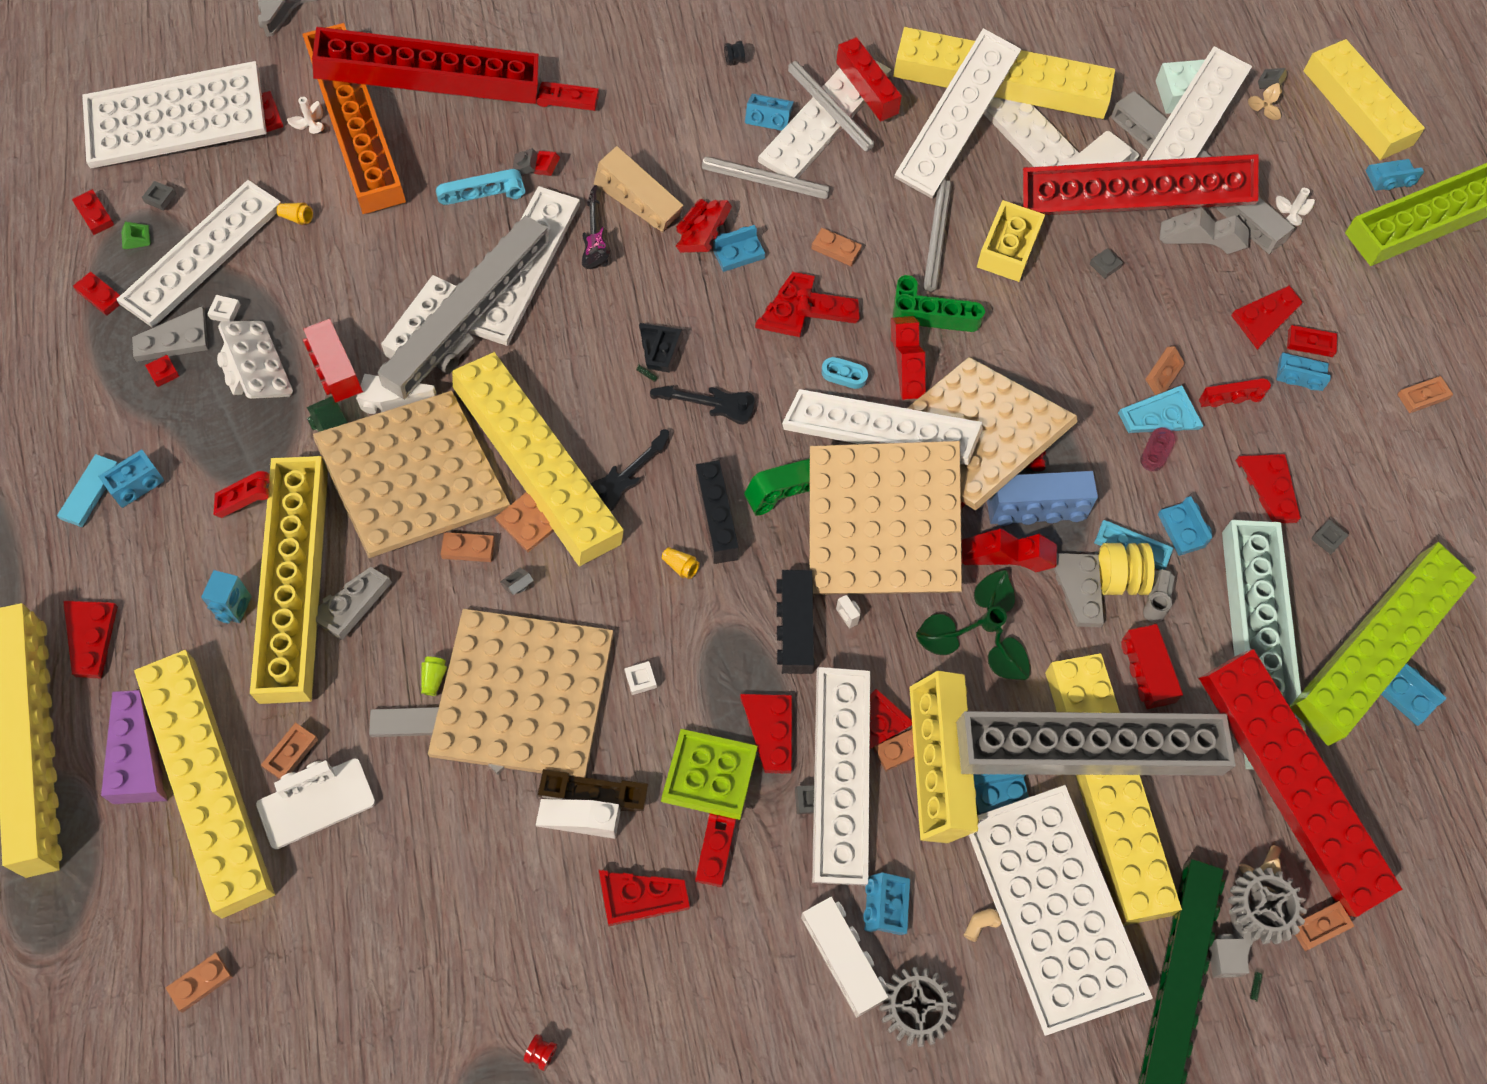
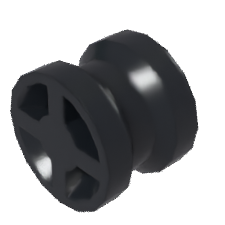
M736 41L735 44L724 43L727 65H731L735 61L745 62V51L742 41Z

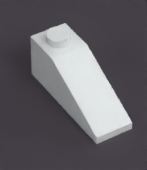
M364 374L360 385L363 392L357 394L356 399L361 410L369 414H375L436 396L437 393L433 385L419 383L404 400L381 385L379 376Z
M541 799L536 826L616 839L620 808L619 804L594 800Z

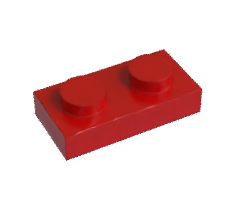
M271 91L263 92L262 101L266 132L283 128L284 126Z
M93 189L72 199L93 235L114 226L112 219Z
M91 271L73 285L76 292L106 316L120 306L117 301L120 295Z
M1291 325L1288 329L1287 349L1334 357L1337 352V333Z

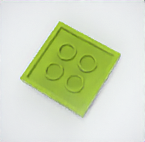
M680 729L661 802L740 820L758 746Z

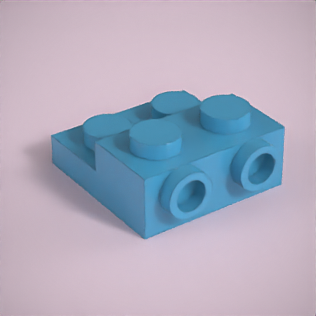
M973 774L977 815L1029 798L1024 781L1025 775Z

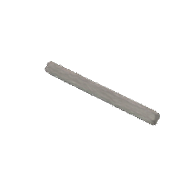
M793 61L788 65V71L864 151L868 152L874 147V141L797 61Z
M707 156L702 161V168L704 170L822 199H827L829 195V187L826 185Z
M943 179L937 190L924 280V290L934 292L938 284L951 192V182Z

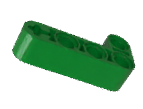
M903 275L898 279L894 295L893 318L914 316L919 322V326L966 332H975L980 329L985 314V308L980 303L917 295L918 283L913 276Z
M810 459L761 471L751 479L744 495L756 516L768 513L779 499L810 491Z

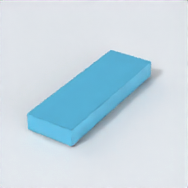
M95 454L57 517L60 520L83 527L106 489L98 476L116 466L118 462Z
M1106 520L1102 521L1094 541L1095 544L1100 546L1103 543H1122L1125 550L1129 543H1136L1137 545L1139 543H1148L1153 552L1154 568L1159 570L1166 569L1173 550L1171 546Z

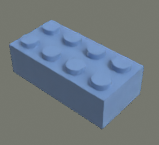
M1093 471L1016 475L987 500L990 524L1007 526L1012 523L1029 525L1041 521H1046L1047 523H1057L1060 520L1083 521L1087 519L1098 498Z

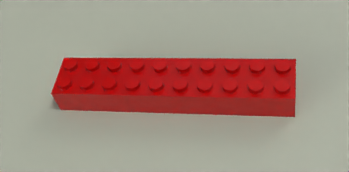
M316 27L312 55L313 79L536 104L539 54Z
M1259 154L1024 167L1023 207L1045 215L1255 205L1258 202Z
M1255 650L1242 652L1199 677L1198 679L1219 713L1227 714L1230 731L1335 902L1340 901L1348 916L1358 917L1403 890Z

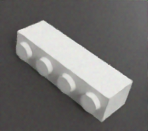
M831 896L804 911L801 919L857 1018L885 1002L888 998L886 993L889 992V989L881 976L877 978L872 969L874 962L869 953L861 950L858 944L860 938L853 926L848 927L844 919L846 913L839 901L835 903Z

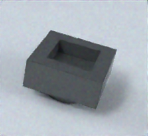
M1286 68L1265 69L1258 80L1259 89L1268 88L1276 83H1279L1281 87L1287 76Z
M533 148L516 153L512 169L520 171L521 175L535 171L538 153Z
M154 181L142 196L144 203L164 211L176 193L173 188Z
M1108 248L1090 261V265L1104 279L1119 270L1123 264Z
M1328 520L1311 539L1331 555L1349 535L1332 521Z
M520 567L501 580L500 583L506 591L514 595L525 591L528 588V584L534 580L529 572Z
M814 785L796 786L797 814L814 813Z

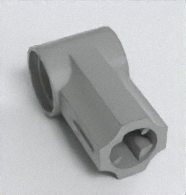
M468 331L436 365L444 373H452L459 363V358L475 343L474 338Z
M1163 569L1154 571L1153 587L1143 609L1145 618L1150 622L1158 623L1164 620L1172 606L1171 595L1175 576L1170 571Z

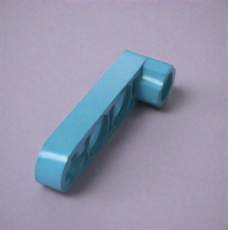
M516 169L440 184L436 188L438 202L443 205L506 193L507 197L514 200L521 198L525 194L521 173ZM495 183L494 185L486 186L487 184ZM467 188H473L472 190L464 191Z

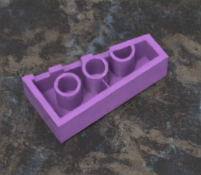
M141 691L112 692L101 796L112 804L167 801L162 781L164 780L163 772L158 758L159 749Z

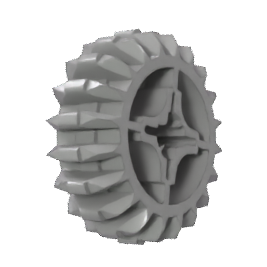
M1256 868L1253 870V873L1247 871L1243 874V877L1235 880L1237 886H1233L1230 889L1234 896L1228 898V902L1235 905V907L1230 909L1229 913L1237 914L1238 918L1234 921L1235 925L1242 923L1244 926L1241 934L1252 932L1251 940L1256 941L1261 938L1262 944H1268L1272 941L1273 944L1277 945L1282 940L1286 942L1292 939L1291 934L1296 935L1300 932L1298 926L1305 923L1301 915L1307 912V909L1301 907L1300 904L1304 903L1306 898L1297 896L1301 887L1293 888L1291 886L1293 878L1283 880V871H1278L1274 875L1272 868H1267L1264 872L1261 868ZM1267 887L1272 888V889L1275 890L1278 894H1273V893H1271V892L1267 889ZM1249 892H1251L1252 894L1250 895V897L1253 901V907L1251 910L1248 904ZM1275 901V904L1271 905L1269 909L1259 910L1266 902L1269 904ZM1283 903L1285 904V908H1286V917H1285V920L1283 919V917H1284L1285 915H1284L1283 912H1282V904H1283ZM1256 917L1264 919L1272 927L1262 924Z
M917 967L912 968L911 976L906 969H903L901 971L902 980L894 974L891 977L894 985L886 983L890 993L887 994L888 998L885 1000L888 1004H883L879 1007L880 1011L889 1013V1015L882 1018V1022L887 1023L891 1021L893 1023L887 1031L892 1033L897 1029L899 1031V1034L896 1036L897 1041H900L904 1035L908 1036L906 1041L908 1046L913 1044L914 1038H917L918 1047L924 1046V1038H926L929 1045H933L935 1043L934 1035L940 1040L945 1037L941 1028L946 1031L951 1030L952 1026L946 1020H954L956 1018L954 1013L948 1011V1009L956 1007L955 1002L947 1001V999L954 995L953 991L946 993L943 991L948 983L943 981L939 985L936 982L939 978L938 973H935L931 979L928 978L929 969L927 968L923 970L921 976H919ZM907 985H912L910 1000L895 1003L899 990ZM920 985L930 989L938 1001L926 998ZM915 999L918 1000L919 1005L926 1007V1009L923 1008L920 1011V1016L916 1008L909 1007L910 1004L913 1005L916 1002ZM940 1011L936 1024L924 1030L926 1013ZM897 1012L909 1015L915 1029L905 1025Z

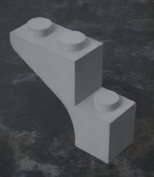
M258 0L261 15H258L259 26L264 28L267 37L274 36L295 7L317 0Z
M1200 207L1161 222L1160 240L1165 244L1206 243L1221 248L1226 254L1248 248L1249 229L1237 215L1215 222Z
M1248 900L1249 908L1251 910L1253 907V901ZM1275 901L1269 904L1266 902L1259 910L1269 909L1271 905L1275 904ZM1282 904V912L1285 915L1283 919L1285 920L1286 908L1285 904ZM1230 914L1233 935H1218L1212 946L1208 947L1213 978H1236L1249 973L1248 954L1254 941L1251 940L1252 932L1241 934L1244 927L1242 923L1239 925L1234 924V921L1238 918L1237 914ZM1256 917L1262 924L1272 927L1264 919Z

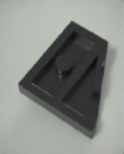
M640 323L639 329L647 368L649 370L670 373L683 337L682 329Z

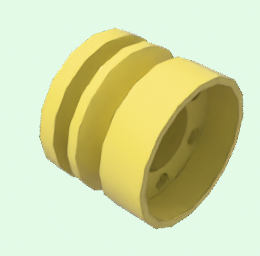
M1103 543L1098 555L1102 594L1122 595L1126 588L1129 595H1136L1137 593L1139 595H1149L1154 583V557L1151 546L1148 543H1139L1138 545L1136 543H1129L1125 550L1122 543Z

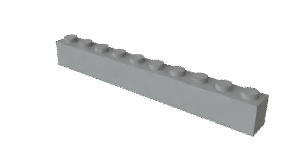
M1135 91L1116 103L1111 116L1117 124L1147 150H1149L1168 120ZM1201 149L1196 158L1211 156ZM1258 197V202L1255 205L1215 207L1226 218L1237 215L1249 229V238L1268 254H1271L1284 244L1295 228L1260 197Z
M526 215L519 222H516L512 230L500 239L498 245L485 255L484 260L471 270L469 276L463 282L456 286L455 291L448 298H445L439 308L426 318L424 324L411 334L408 341L396 350L393 357L388 362L382 364L377 372L381 385L405 400L549 243L548 228Z

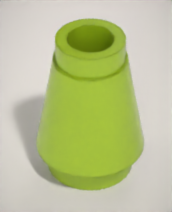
M425 657V661L421 663V694L437 696V691L447 669L445 666L446 660L437 657Z

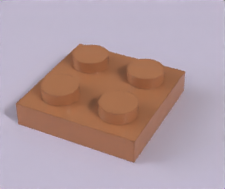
M527 492L495 517L496 521L527 552H530L554 532L543 512H540L536 502Z

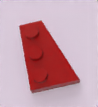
M713 200L708 203L707 209L694 220L692 227L682 234L681 240L676 244L680 253L710 251L712 246L709 243L711 239H716L718 235L717 227L724 224L732 208L728 200Z
M792 272L778 291V295L773 302H770L767 306L765 313L756 321L755 328L800 337L805 317L797 314L799 301L797 300L796 293L800 289H807L812 292L815 276Z
M1289 285L1234 310L1231 316L1258 350L1295 313L1303 302Z
M1286 455L1237 457L1236 463L1239 468L1242 467L1247 474L1246 479L1248 483L1256 489L1260 496L1259 501L1271 521L1297 523L1301 518Z
M63 601L72 675L76 678L102 679L118 606L115 603Z
M877 689L870 694L869 750L912 726V720Z
M740 694V700L744 707L755 745L758 746L757 752L764 773L791 774L792 695Z
M599 870L608 926L690 909L685 880L655 876H636L629 873L619 874Z

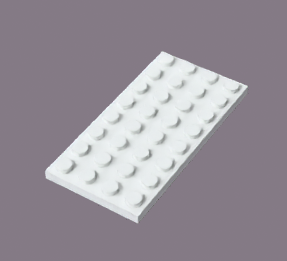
M256 61L83 95L86 163L90 169L266 134L259 68Z
M1066 785L978 815V831L968 836L1044 1036L1153 999Z

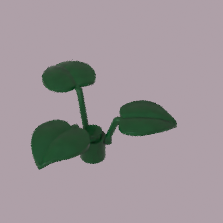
M1006 570L992 573L977 584L974 590V600L978 606L987 608V612L980 620L955 632L956 626L950 617L943 614H935L928 617L916 632L917 640L926 650L933 654L944 656L952 654L958 649L959 641L956 636L982 626L987 632H996L995 644L997 647L992 648L988 653V664L991 670L999 677L1005 679L1026 680L1029 678V660L1022 644L1012 637L1005 638L1000 643V636L1003 632L1001 626L1007 620L1006 613L1015 604V593Z

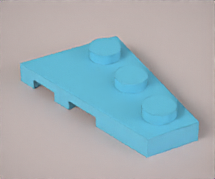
M1182 385L1122 408L1118 412L1128 433L1200 430L1203 427Z

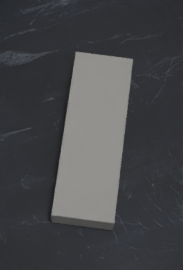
M439 707L373 709L370 711L369 735L370 737L432 735Z

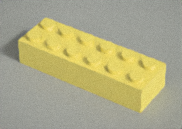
M1347 39L1312 53L1304 69L1305 74L1379 160L1407 149L1416 143L1425 127Z
M936 671L910 686L920 841L950 843L978 831L979 819L976 810L973 774H961L956 722L964 711H968L967 687L965 685V675Z

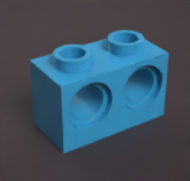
M213 570L201 598L218 621L229 624L231 621L241 622L252 595L238 576Z

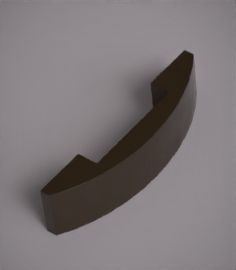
M543 769L538 797L561 800H594L619 804L620 811H644L648 784L622 780L621 783L570 776L567 772Z

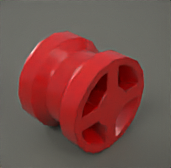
M536 1034L528 1046L523 1061L528 1064L533 1062L538 1065L540 1070L545 1071L555 1054L557 1044L554 1042L548 1043L543 1040L541 1035Z

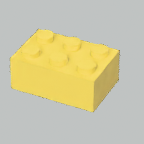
M1002 200L981 250L977 268L1019 282L1040 232L1045 214Z

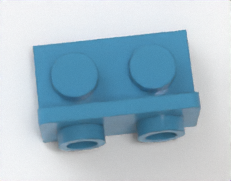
M751 94L747 102L745 123L782 131L788 125L794 101Z
M1410 159L1372 164L1365 170L1375 191L1413 186L1424 173L1423 168L1414 169Z
M755 225L742 227L730 233H723L717 236L716 239H713V252L723 272L765 259V252L757 238V228Z
M1282 353L1279 357L1276 380L1289 385L1306 387L1310 390L1323 391L1331 379V375L1327 374L1329 363Z
M142 449L98 476L122 508L164 482L163 477Z
M1191 496L1186 497L1181 504L1159 511L1158 516L1179 556L1203 549L1211 541V528L1204 522L1200 507L1193 501Z
M1407 663L1381 694L1417 726L1422 724L1435 708L1446 700V697L1439 688L1430 684L1415 668Z
M879 873L868 877V885L865 886L867 894L866 909L863 915L865 931L873 932L878 930L897 935L907 934L909 878L887 873Z

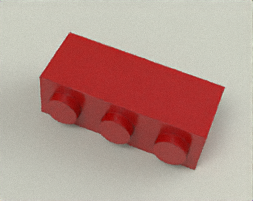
M1154 624L1128 630L1122 638L1121 646L1124 654L1128 655L1130 673L1133 678H1136L1138 683L1140 700L1145 703L1146 709L1175 704L1183 696L1158 625Z

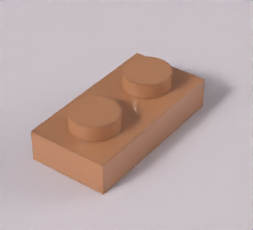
M821 228L812 243L811 249L852 267L861 251L862 245Z
M1175 346L1165 349L1145 379L1155 395L1167 391L1185 364Z
M1439 376L1402 389L1397 395L1410 414L1449 400L1453 393L1443 378Z
M444 532L441 557L442 559L492 562L495 538L492 535Z
M295 722L261 766L281 780L283 775L294 771L318 741V738Z
M913 729L874 746V751L885 772L915 758Z
M1340 901L1304 918L1305 923L1298 926L1300 932L1295 936L1304 951H1307L1355 926Z
M214 953L165 988L177 1009L183 1013L233 977L220 955Z

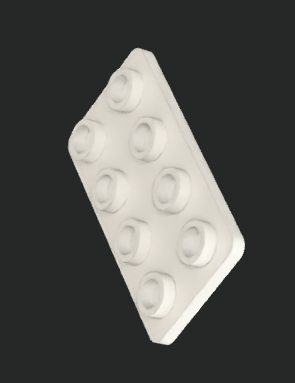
M1106 131L1066 165L1136 161L1139 154L1113 133Z
M262 321L220 322L218 328L224 345L221 352L218 353L217 361L218 365L223 369L225 382L229 385L232 394L242 395L244 391L245 395L251 399L290 397L293 393L292 387L265 323Z
M351 759L333 768L326 760L323 762L316 761L306 767L307 769L298 773H287L281 777V780L274 783L277 792L258 800L256 803L269 843L273 849H280L370 809L375 805L374 796L358 759Z

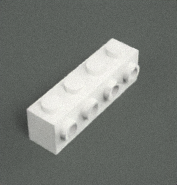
M434 275L431 276L381 343L387 358L391 359L396 350L408 341L411 334L424 324L426 318L439 308L441 302L455 291L456 286Z

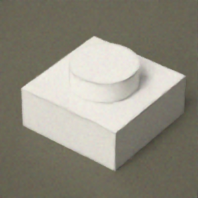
M216 295L207 314L212 320L221 322L234 321L241 304L239 300Z
M847 595L839 598L836 610L850 629L858 625L861 612L857 603L851 601Z
M649 661L624 668L632 695L657 688Z

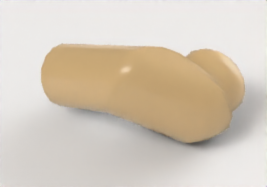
M989 908L973 914L963 936L970 941L976 942L983 927H999L1002 922L998 912Z

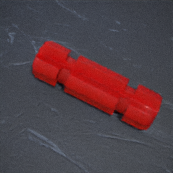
M699 199L695 206L684 216L683 220L678 223L676 231L681 235L688 231L694 224V220L707 209L708 202Z

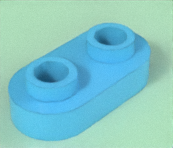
M830 357L822 364V376L829 382L853 389L862 388L867 382L868 371L860 364L836 357Z

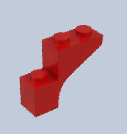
M914 316L891 318V341L896 352L900 395L902 400L918 399L926 393L925 351L919 345V322Z
M1000 528L961 540L962 564L1018 565L1028 568L1035 573L1056 567L1057 544L1041 534L1017 539Z

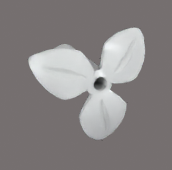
M300 97L298 101L304 118L300 116L287 119L288 123L299 130L309 126V132L312 134L323 131L324 125L320 122H315L322 119L323 116L322 106L319 101H316L310 107L307 98Z
M1308 188L1301 189L1292 205L1288 199L1282 196L1276 197L1278 209L1281 213L1290 214L1286 220L1292 225H1301L1302 218L1299 215H1307L1314 206V199H1306L1310 193Z

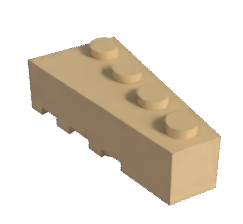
M618 146L598 163L594 185L599 186L601 190L650 223L654 228L663 232L680 216L683 204Z

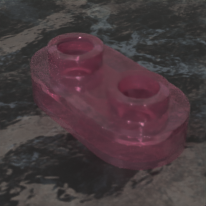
M1161 427L1152 432L1140 457V463L1146 470L1158 471L1165 464L1175 443V436L1171 430Z

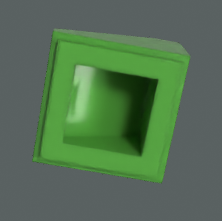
M131 222L124 223L121 232L123 249L150 245L149 225Z

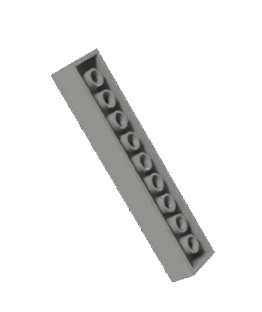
M964 711L956 722L961 774L1223 776L1236 766L1227 714Z

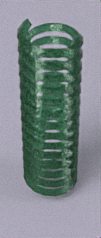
M638 364L639 366L636 368V371H639L645 377L655 382L657 376L649 370L646 371L644 367Z
M1254 972V984H1252L1250 999L1257 1002L1263 975Z

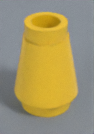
M280 203L277 206V215L297 224L305 225L311 222L313 210L306 203Z
M671 547L666 548L662 554V560L681 578L691 579L699 569L700 563L696 560L695 556L672 549Z

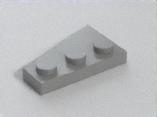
M203 306L132 337L133 357L136 362L161 358L165 355L169 357L208 350L206 316Z
M1057 553V563L1054 568L1055 577L1066 596L1065 601L1076 627H1102L1104 620L1098 555Z
M369 567L347 582L344 589L332 597L330 594L323 599L324 603L318 606L317 625L343 640L392 583L386 575Z

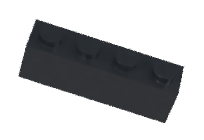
M720 460L695 464L696 482L713 563L738 560L739 547Z
M782 570L781 579H776V594H781V602L776 604V617H781V626H777L776 632L777 641H781V649H777V665H782V674H812L814 668L812 570Z

